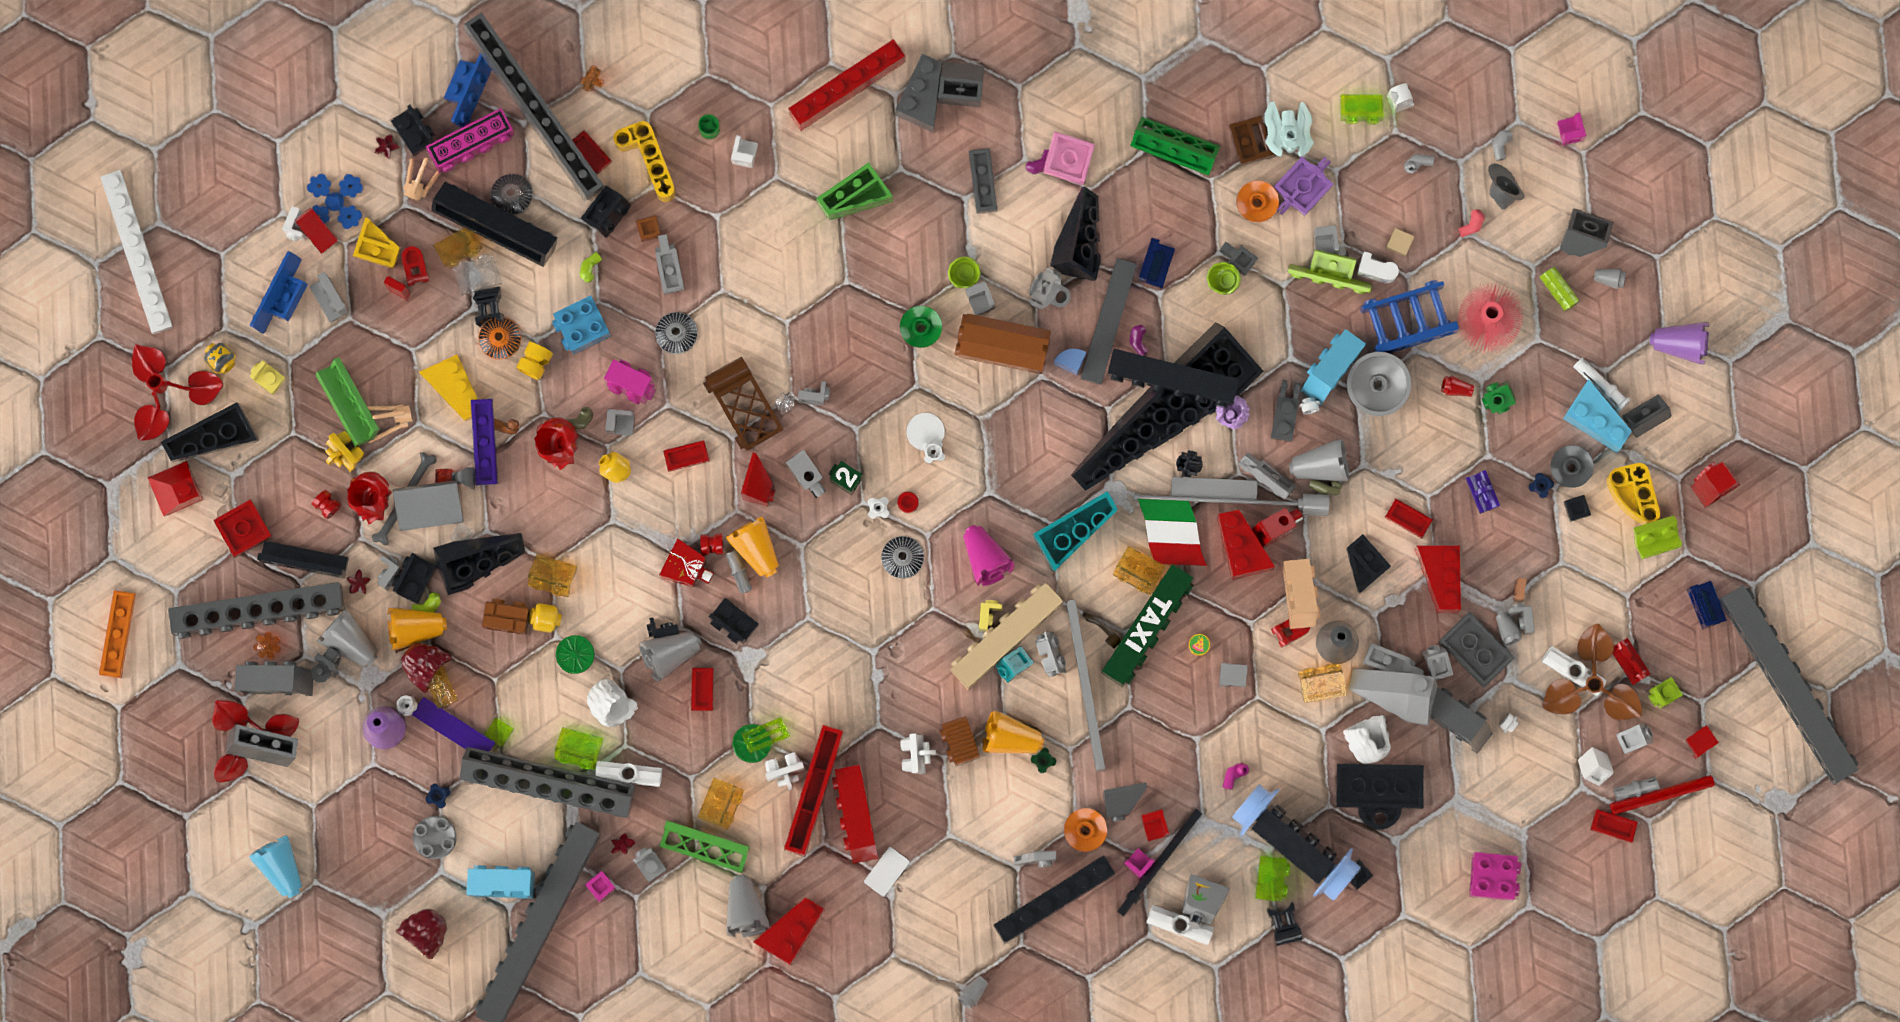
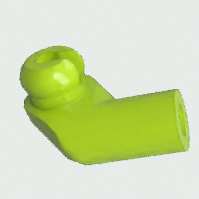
M594 252L581 263L579 275L586 283L594 279L592 274L593 266L602 261L597 252Z
M436 592L431 593L424 604H412V610L435 612L441 604L440 595Z

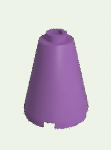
M1709 322L1656 328L1655 333L1651 332L1650 345H1654V350L1705 365L1706 361L1702 360V356H1707L1709 332L1705 331V327H1709Z
M380 706L371 710L366 715L362 729L364 737L369 744L379 749H389L395 747L403 739L406 724L403 716L396 709Z

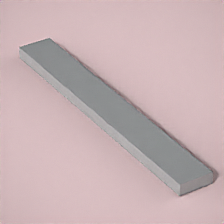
M1075 599L1068 600L1066 605L1096 771L1101 772L1105 771L1077 607Z

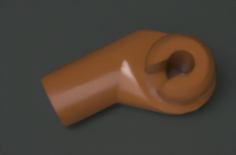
M494 418L496 431L505 434H516L519 431V422L517 420L511 419L506 423Z

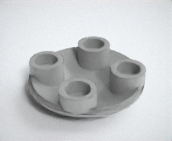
M431 816L423 819L416 825L413 833V843L418 853L423 857L441 859L453 850L456 844V832L453 825L447 819Z

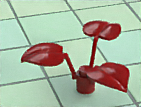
M136 344L132 353L133 373L138 380L146 382L148 388L153 391L152 396H154L156 408L153 405H144L135 414L134 426L138 440H152L166 431L169 425V414L164 410H160L158 394L164 393L168 386L189 391V398L196 405H207L217 397L223 388L222 380L211 372L197 371L189 376V387L167 381L159 374L164 371L166 366L164 354L156 348Z
M215 700L212 724L219 731L231 730L236 724L247 726V723H249L256 729L291 737L299 725V718L288 714H278L272 716L266 722L265 729H263L250 719L244 705L233 701ZM226 754L221 757L214 769L216 782H228L241 777L248 768L247 759L232 754Z

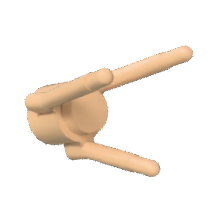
M427 157L423 160L416 180H412V182L414 159H410L407 179L403 188L406 190L405 196L420 201L421 197H426L427 192L441 174L436 171L423 189L424 185L420 181L428 162Z
M409 405L367 406L369 411L393 410V412L373 415V419L394 417L395 423L400 422V424L376 435L374 440L368 443L377 441L401 428L408 427V422L413 421Z

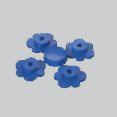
M351 174L345 175L344 180L339 182L341 187L339 194L336 192L330 193L329 187L331 182L327 180L326 175L312 176L310 178L311 183L307 185L308 192L313 193L316 198L320 197V195L327 196L325 199L326 207L314 205L312 208L320 216L322 222L325 224L330 221L328 216L329 210H339L340 215L337 219L342 223L344 229H350L352 226L357 227L359 225L358 220L362 218V213L356 210L353 205L348 208L343 207V196L355 198L356 194L363 191L360 178L353 177Z

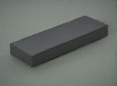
M990 148L969 151L976 214L996 212L997 202Z

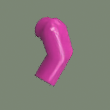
M1237 763L1227 768L1222 788L1233 790L1235 779L1248 774V765Z

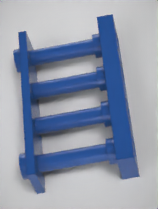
M1437 280L1425 283V287L1379 301L1375 298L1364 302L1360 309L1361 314L1370 313L1379 340L1377 342L1378 345L1373 349L1374 352L1393 353L1458 332L1457 321L1451 322L1447 319L1438 290H1442L1444 287L1443 281L1437 282ZM1428 293L1431 295L1440 322L1438 327L1432 329L1430 326H1427L1418 299L1419 296ZM1409 299L1419 326L1418 333L1412 335L1406 330L1398 306L1399 302ZM1386 306H1390L1399 333L1398 339L1392 341L1386 337L1377 310Z

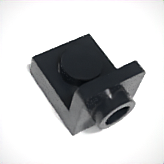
M654 617L649 618L650 624H647L649 637L653 636L655 639L680 633L677 624L673 625L672 622L660 625L661 628L657 629Z

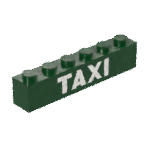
M1173 564L1170 566L1103 668L1102 675L1122 688L1125 683L1130 685L1136 676L1133 671L1137 665L1141 667L1148 657L1145 655L1148 648L1153 649L1159 640L1156 636L1160 630L1165 631L1171 622L1168 619L1172 612L1177 613L1183 604L1180 601L1184 594L1188 596L1193 589L1194 584H1192L1194 578Z

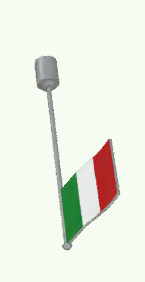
M1138 493L1133 495L1135 501L1138 499L1142 510L1149 548L1156 564L1207 566L1200 548L1197 522L1189 501L1298 506V510L1302 511V515L1328 516L1329 495L1303 494L1302 498H1298V502L1138 495Z

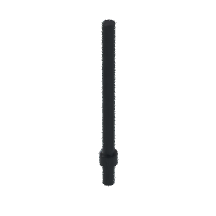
M1194 810L1134 890H1130L1126 895L1127 899L1117 910L1121 916L1124 917L1131 906L1137 904L1140 900L1141 893L1201 817L1202 813L1199 810Z

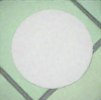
M921 413L914 416L909 421L906 429L908 441L919 450H922L924 443L931 444L936 440L942 442L945 434L942 421L930 413Z

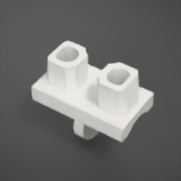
M910 734V737L900 740L902 751H911V759L902 760V770L915 774H926L925 764H931L930 756L936 755V750H930L929 742H924L923 735Z
M795 752L785 755L787 767L779 769L777 759L766 761L767 773L765 775L767 781L784 777L785 779L777 781L778 787L787 785L788 790L793 789L791 783L799 781L798 775L791 777L789 775L805 770L803 763L800 762Z

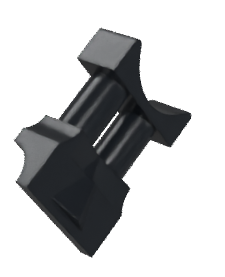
M500 286L474 291L473 300L478 305L479 316L475 317L477 326L481 327L489 319H498L504 323V314L499 312L498 305L501 299ZM490 304L491 314L487 315L486 305Z
M1293 902L1283 911H1273L1267 908L1268 917L1272 918L1275 927L1274 938L1276 946L1303 940L1301 927L1297 925L1294 918L1295 906ZM1285 914V918L1287 921L1286 926H1283L1280 915Z

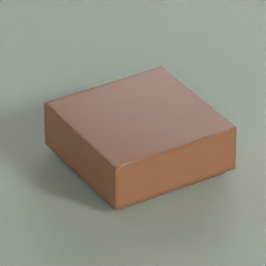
M1518 578L1515 581L1514 602L1521 603L1524 600L1525 578Z

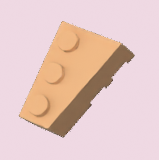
M1309 559L1284 561L1283 575L1290 629L1316 627L1317 619H1320V608L1316 602V599H1318L1317 586L1313 584V579L1315 578L1314 566H1310Z

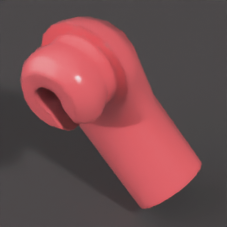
M1473 210L1470 223L1458 228L1461 237L1480 231L1485 220L1484 213L1481 210Z

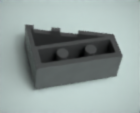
M924 54L921 55L895 109L897 117L934 133L942 70L940 61Z
M246 661L245 665H236L235 691L246 694L272 695V693H282L285 695L303 694L305 696H313L314 679L312 678L311 670L296 666V662H283V665H277V662L266 661L264 665H258V662Z
M1437 687L1430 718L1442 728H1446L1455 734V738L1460 742L1463 740L1472 747V751L1478 754L1492 736V732L1486 722L1487 718L1478 711L1474 713L1469 710L1470 706L1463 700L1459 699V701H1456L1452 698L1453 694L1447 689H1439Z

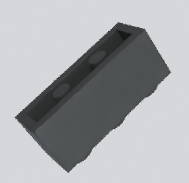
M236 724L228 733L225 753L288 767L296 759L298 739Z

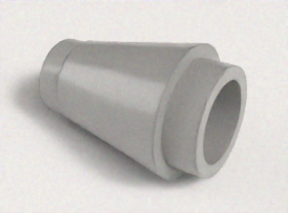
M1596 269L1594 281L1618 290V288L1624 287L1626 271H1621V269Z
M1507 612L1495 617L1502 641L1507 646L1515 644L1522 639V631Z
M978 976L959 992L958 1000L964 1006L971 1009L979 1002L988 982Z

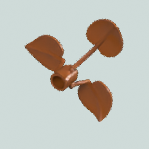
M1594 624L1581 635L1577 645L1579 657L1585 661L1592 660V675L1586 679L1585 686L1575 690L1573 682L1568 679L1562 678L1553 681L1547 688L1542 707L1545 710L1555 714H1569L1576 711L1581 705L1582 701L1577 693L1586 690L1591 693L1602 691L1609 695L1604 701V708L1611 718L1627 720L1641 717V702L1633 688L1626 684H1616L1612 692L1603 688V680L1597 676L1596 660L1600 662L1606 661L1614 650L1611 637L1600 624Z

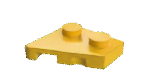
M365 217L353 257L394 269L401 249L369 218Z

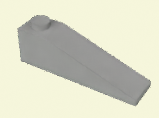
M1353 668L1348 689L1366 700L1383 707L1384 710L1392 712L1406 722L1428 726L1438 685L1435 677Z

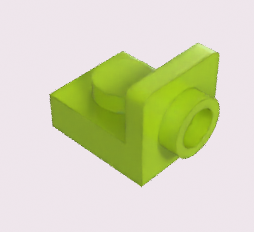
M1672 677L1649 690L1650 701L1655 707L1658 706L1659 709L1683 696Z

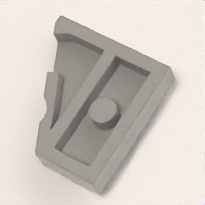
M1056 851L1032 852L1022 854L1021 856H1013L1014 865L1038 864L1039 868L1052 867V863H1056Z

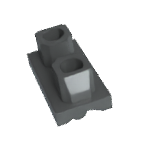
M329 647L323 656L319 653L315 656L314 659L317 665L312 668L311 675L316 682H326L330 677V673L334 678L338 675L337 666L342 661L338 652Z

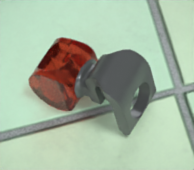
M466 467L456 473L453 469H436L435 483L457 480V484H464L466 487L475 490V469Z

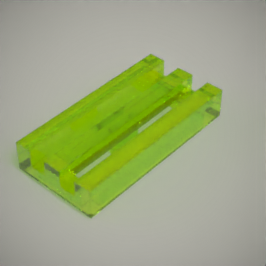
M782 717L742 733L750 754L790 737L789 732L787 733L786 726L782 722ZM776 724H778L779 726L778 728L770 730L751 739L748 738V736L755 734L759 731H762L764 729H767L769 727H772ZM778 732L782 733L781 736L757 746H752V743Z

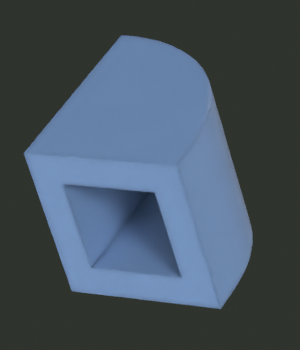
M1079 349L1065 350L1055 358L1054 365L1077 375L1086 357V352Z

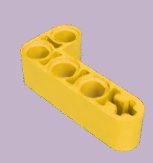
M639 121L618 129L613 136L616 148L626 152L639 147L657 197L663 202L673 200L676 194L675 188L651 125L646 121ZM641 129L649 130L648 135L645 137L639 136L638 132ZM627 136L629 141L626 144L618 143L619 138ZM654 148L656 153L653 156H647L645 154L646 150ZM656 167L664 169L661 175H654L652 172ZM663 181L665 182L666 188L668 189V194H664L661 186V182Z

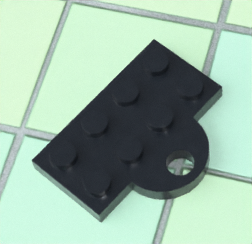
M1336 764V807L1358 808L1359 817L1366 826L1375 830H1384L1390 828L1398 821L1402 809H1423L1424 765ZM1376 813L1385 815L1386 821L1384 824L1378 825L1374 822L1373 818Z

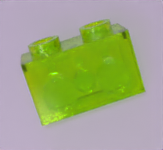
M1340 95V121H1345L1346 124H1357L1358 121H1366L1367 124H1378L1379 121H1383V95Z

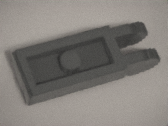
M1282 380L1270 439L1292 442L1299 404L1300 383H1295L1293 398L1285 397V392L1287 391L1288 384L1287 381Z

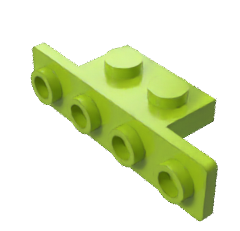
M1315 249L1310 269L1289 264L1288 273L1294 278H1311L1315 283L1324 284V282H1327L1339 289H1345V287L1352 288L1354 292L1359 294L1370 293L1372 288L1371 283L1352 279L1356 258Z

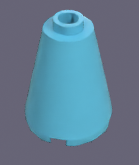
M285 835L278 838V842H270L251 853L252 855H249V858L282 896L287 895L288 898H291L300 893L299 888L302 887L290 840Z

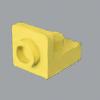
M264 360L260 363L257 362L251 369V379L272 395L275 394L286 379Z
M985 600V603H981L979 631L986 632L988 626H992L993 614L989 613V611H1002V604H998V601Z

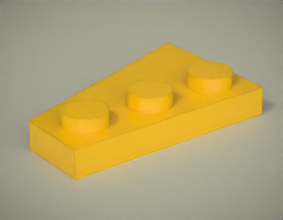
M457 354L419 371V374L464 421L472 418L471 400H478Z

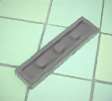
M1172 477L1171 496L1257 500L1258 481Z

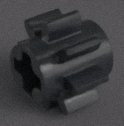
M1188 450L1187 453L1182 452V455L1176 461L1177 471L1182 472L1184 477L1197 476V473L1203 467L1202 457L1197 456L1195 451Z

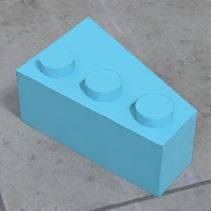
M1346 329L1341 335L1337 333L1330 342L1332 347L1329 350L1327 348L1323 350L1319 356L1321 361L1318 365L1315 362L1307 371L1309 377L1300 390L1309 398L1314 397L1315 401H1320V406L1366 345V343Z
M1589 379L1563 417L1565 421L1616 453L1622 448L1632 432Z
M474 865V869H468L466 895L473 897L534 899L535 872L530 870V867L508 869L507 866H495V869H487V866Z

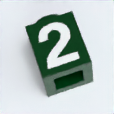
M842 461L839 465L834 464L829 472L831 476L830 482L850 495H853L863 479L862 473Z

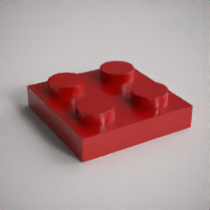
M251 499L213 520L234 558L272 537Z

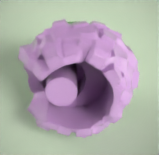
M1235 395L1233 405L1228 406L1227 409L1216 407V419L1218 422L1231 429L1241 428L1247 422L1250 415L1246 400Z

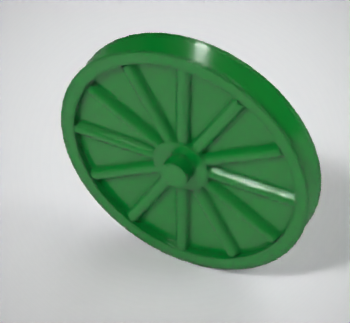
M568 636L557 646L556 661L567 673L579 674L585 672L594 661V648L582 636Z
M756 724L742 726L733 737L732 746L734 753L739 759L747 763H756L763 760L771 749L769 733L763 727Z

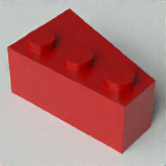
M805 897L754 940L753 943L791 966L825 909Z

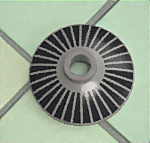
M669 313L663 316L657 323L655 329L656 341L664 351L670 354L687 352L694 346L697 340L698 331L696 324L691 317L684 313ZM674 328L680 330L678 335L672 334Z
M898 536L886 543L882 550L881 561L888 574L895 578L906 579L920 571L924 562V553L920 544L913 538ZM905 553L907 557L904 560H900L898 555Z

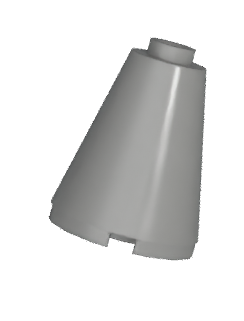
M1343 439L1334 440L1293 457L1292 462H1289L1291 475L1295 474V477L1298 479L1349 480V465L1346 462L1345 455L1347 453Z
M346 609L325 630L322 637L320 636L317 640L321 645L327 648L331 647L340 655L362 667L366 664L370 666L377 658L375 655L377 652L376 648Z
M689 631L642 641L639 643L641 645L639 648L647 669L650 668L654 671L651 676L658 682L699 652V646L702 643L697 633L693 634V632Z
M746 875L734 876L733 880L729 882L727 935L736 937V934L742 933V937H750L765 932V927L770 928L769 921L751 879L746 878Z

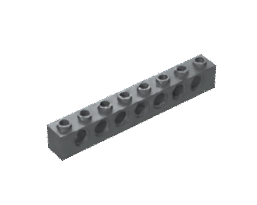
M336 582L168 608L171 634L178 636V639L191 637L193 633H199V635L203 636L210 635L213 630L219 629L221 632L233 631V627L242 626V629L254 628L255 624L263 623V626L276 624L278 620L294 622L297 621V617L305 616L306 619H314L319 617L318 614L327 613V616L339 615L340 611L345 609L342 585ZM324 596L326 603L321 607L316 606L317 598ZM298 600H304L305 602L301 610L295 609V603ZM277 603L283 604V610L280 613H274L273 611ZM256 606H261L262 613L254 617L252 610ZM239 609L241 611L240 617L232 620L231 613ZM213 613H219V620L216 623L210 622V616ZM192 616L198 617V623L195 626H189L188 624Z
M467 747L462 758L459 780L469 783L481 784L490 788L503 789L512 793H520L534 798H542L556 803H564L628 818L632 808L635 785L471 747Z

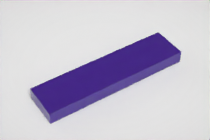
M493 399L471 400L476 485L498 484Z
M425 697L421 699L416 711L412 713V716L465 750L467 747L491 752L496 744Z

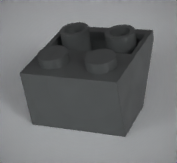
M943 62L938 103L981 108L985 66Z

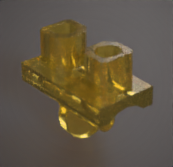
M442 665L434 674V678L429 684V689L438 709L458 701L445 667Z

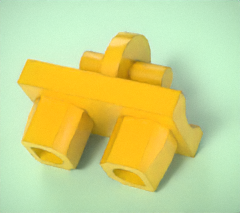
M346 431L337 435L333 432L328 436L329 440L326 442L329 447L325 451L329 455L326 463L328 465L335 463L338 467L344 464L352 472L356 468L357 463L363 458L364 452L358 446L350 451L348 450L346 445L351 442V438Z

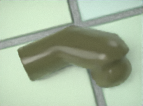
M583 407L576 419L566 420L572 423L575 429H584L593 419L592 409Z
M1312 479L1309 488L1321 494L1336 496L1341 492L1342 484L1338 481H1332L1331 485H1327Z

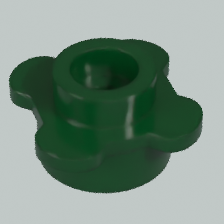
M1042 748L1037 755L1031 756V763L1038 767L1039 773H1045L1050 766L1056 765V759L1049 754L1048 748Z

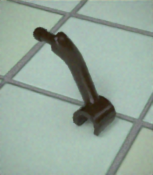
M1087 612L1083 613V617L1087 622L1096 624L1106 633L1108 638L1105 642L1109 646L1116 648L1120 644L1121 639L1100 618Z

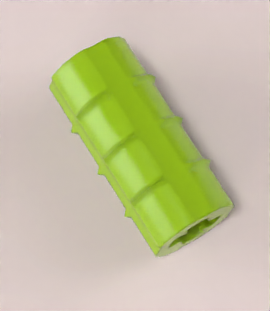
M1555 266L1540 276L1545 287H1547L1564 312L1580 301Z

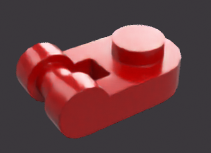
M415 246L405 248L402 252V262L408 286H413L416 282L423 281V283L429 282L421 250ZM419 267L420 273L413 275L411 269Z
M1288 619L1273 627L1271 631L1273 635L1276 634L1279 639L1278 643L1283 648L1306 635L1311 627L1290 629ZM1289 628L1292 635L1287 637L1283 630Z

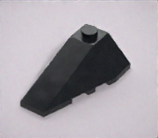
M1085 186L1081 187L1056 241L1050 266L1063 275L1095 281L1097 280L1100 266V254H1097V242H1100V235L1096 234V223L1099 221V197Z
M521 533L453 541L433 548L436 565L447 595L469 589L481 577H488L491 575L490 572L499 566L507 565L525 553Z

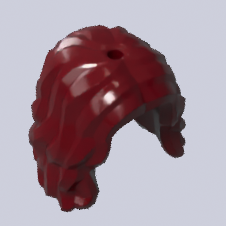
M415 643L406 650L401 658V663L408 679L422 692L427 693L434 674L444 663L452 660V656L447 652L441 651L439 647Z
M423 909L403 920L400 927L396 929V933L416 947L427 959L431 960L443 945L447 924L444 917L436 910Z

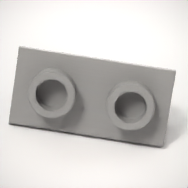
M1044 632V634L1036 636L1037 640L1035 643L1040 656L1048 655L1047 658L1041 660L1045 674H1048L1050 678L1056 676L1057 673H1066V661L1060 654L1058 648L1060 645L1059 640L1054 635V632Z

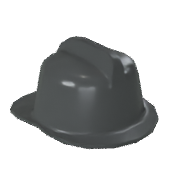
M1496 163L1488 167V172L1492 179L1489 194L1501 209L1505 210L1516 200L1524 199L1523 191L1507 168Z

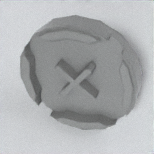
M1046 268V272L1038 274L1032 282L1029 290V295H1031L1029 303L1037 309H1043L1049 304L1056 307H1064L1070 301V292L1061 285V274L1053 268ZM1062 291L1063 298L1060 301H1056L1057 293Z

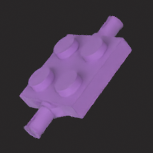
M1302 156L1273 187L1284 200L1277 211H1280V214L1283 215L1291 206L1306 216L1333 186V183L1323 173L1324 169L1331 162L1324 157L1316 166L1309 163Z

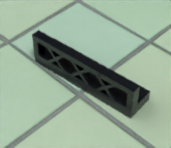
M264 541L262 554L258 553L257 560L265 564L345 579L349 557Z

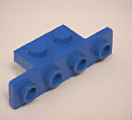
M479 54L475 64L462 60L459 61L444 95V99L458 104L451 122L460 128L469 124L492 70L481 54Z
M287 251L250 323L252 328L262 334L265 333L273 316L288 322L290 321L308 285L306 282L294 277L302 261L294 253Z

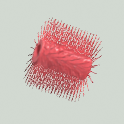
M1496 284L1493 293L1491 292V298L1490 289L1486 295L1485 292L1481 295L1480 291H1478L1475 302H1467L1471 305L1466 307L1468 309H1465L1467 311L1464 312L1467 313L1460 312L1463 311L1460 309V317H1458V320L1462 321L1461 318L1465 317L1461 316H1466V320L1463 321H1467L1466 323L1470 324L1465 326V322H1458L1460 323L1459 328L1463 327L1462 330L1469 335L1467 340L1471 337V343L1475 341V346L1480 336L1482 335L1483 337L1484 335L1482 346L1485 341L1484 350H1486L1488 344V352L1489 338H1491L1490 345L1495 341L1491 352L1497 343L1498 345L1501 344L1500 346L1502 347L1505 342L1510 344L1509 342L1513 343L1505 335L1508 334L1511 338L1516 339L1515 337H1517L1519 331L1515 330L1517 333H1515L1516 335L1512 334L1513 336L1509 333L1514 330L1513 328H1516L1512 326L1514 325L1512 323H1516L1513 321H1521L1513 320L1519 318L1511 317L1524 315L1518 313L1520 311L1516 310L1517 307L1514 306L1516 304L1512 301L1513 298L1510 299L1514 293L1508 297L1507 295L1505 296V291L1499 302H1496L1498 295L1497 291L1495 296Z

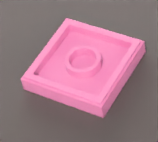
M1054 132L1043 173L1084 185L1095 144Z

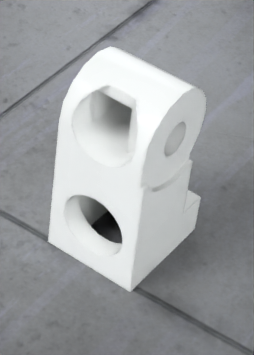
M1407 83L1390 89L1387 98L1393 113L1414 106L1413 97Z
M1363 252L1357 276L1383 283H1392L1396 279L1399 269L1395 263H1382L1371 260L1372 254Z

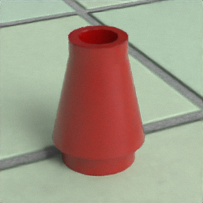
M1452 375L1450 377L1445 376L1441 385V392L1445 393L1446 396L1472 397L1474 385Z

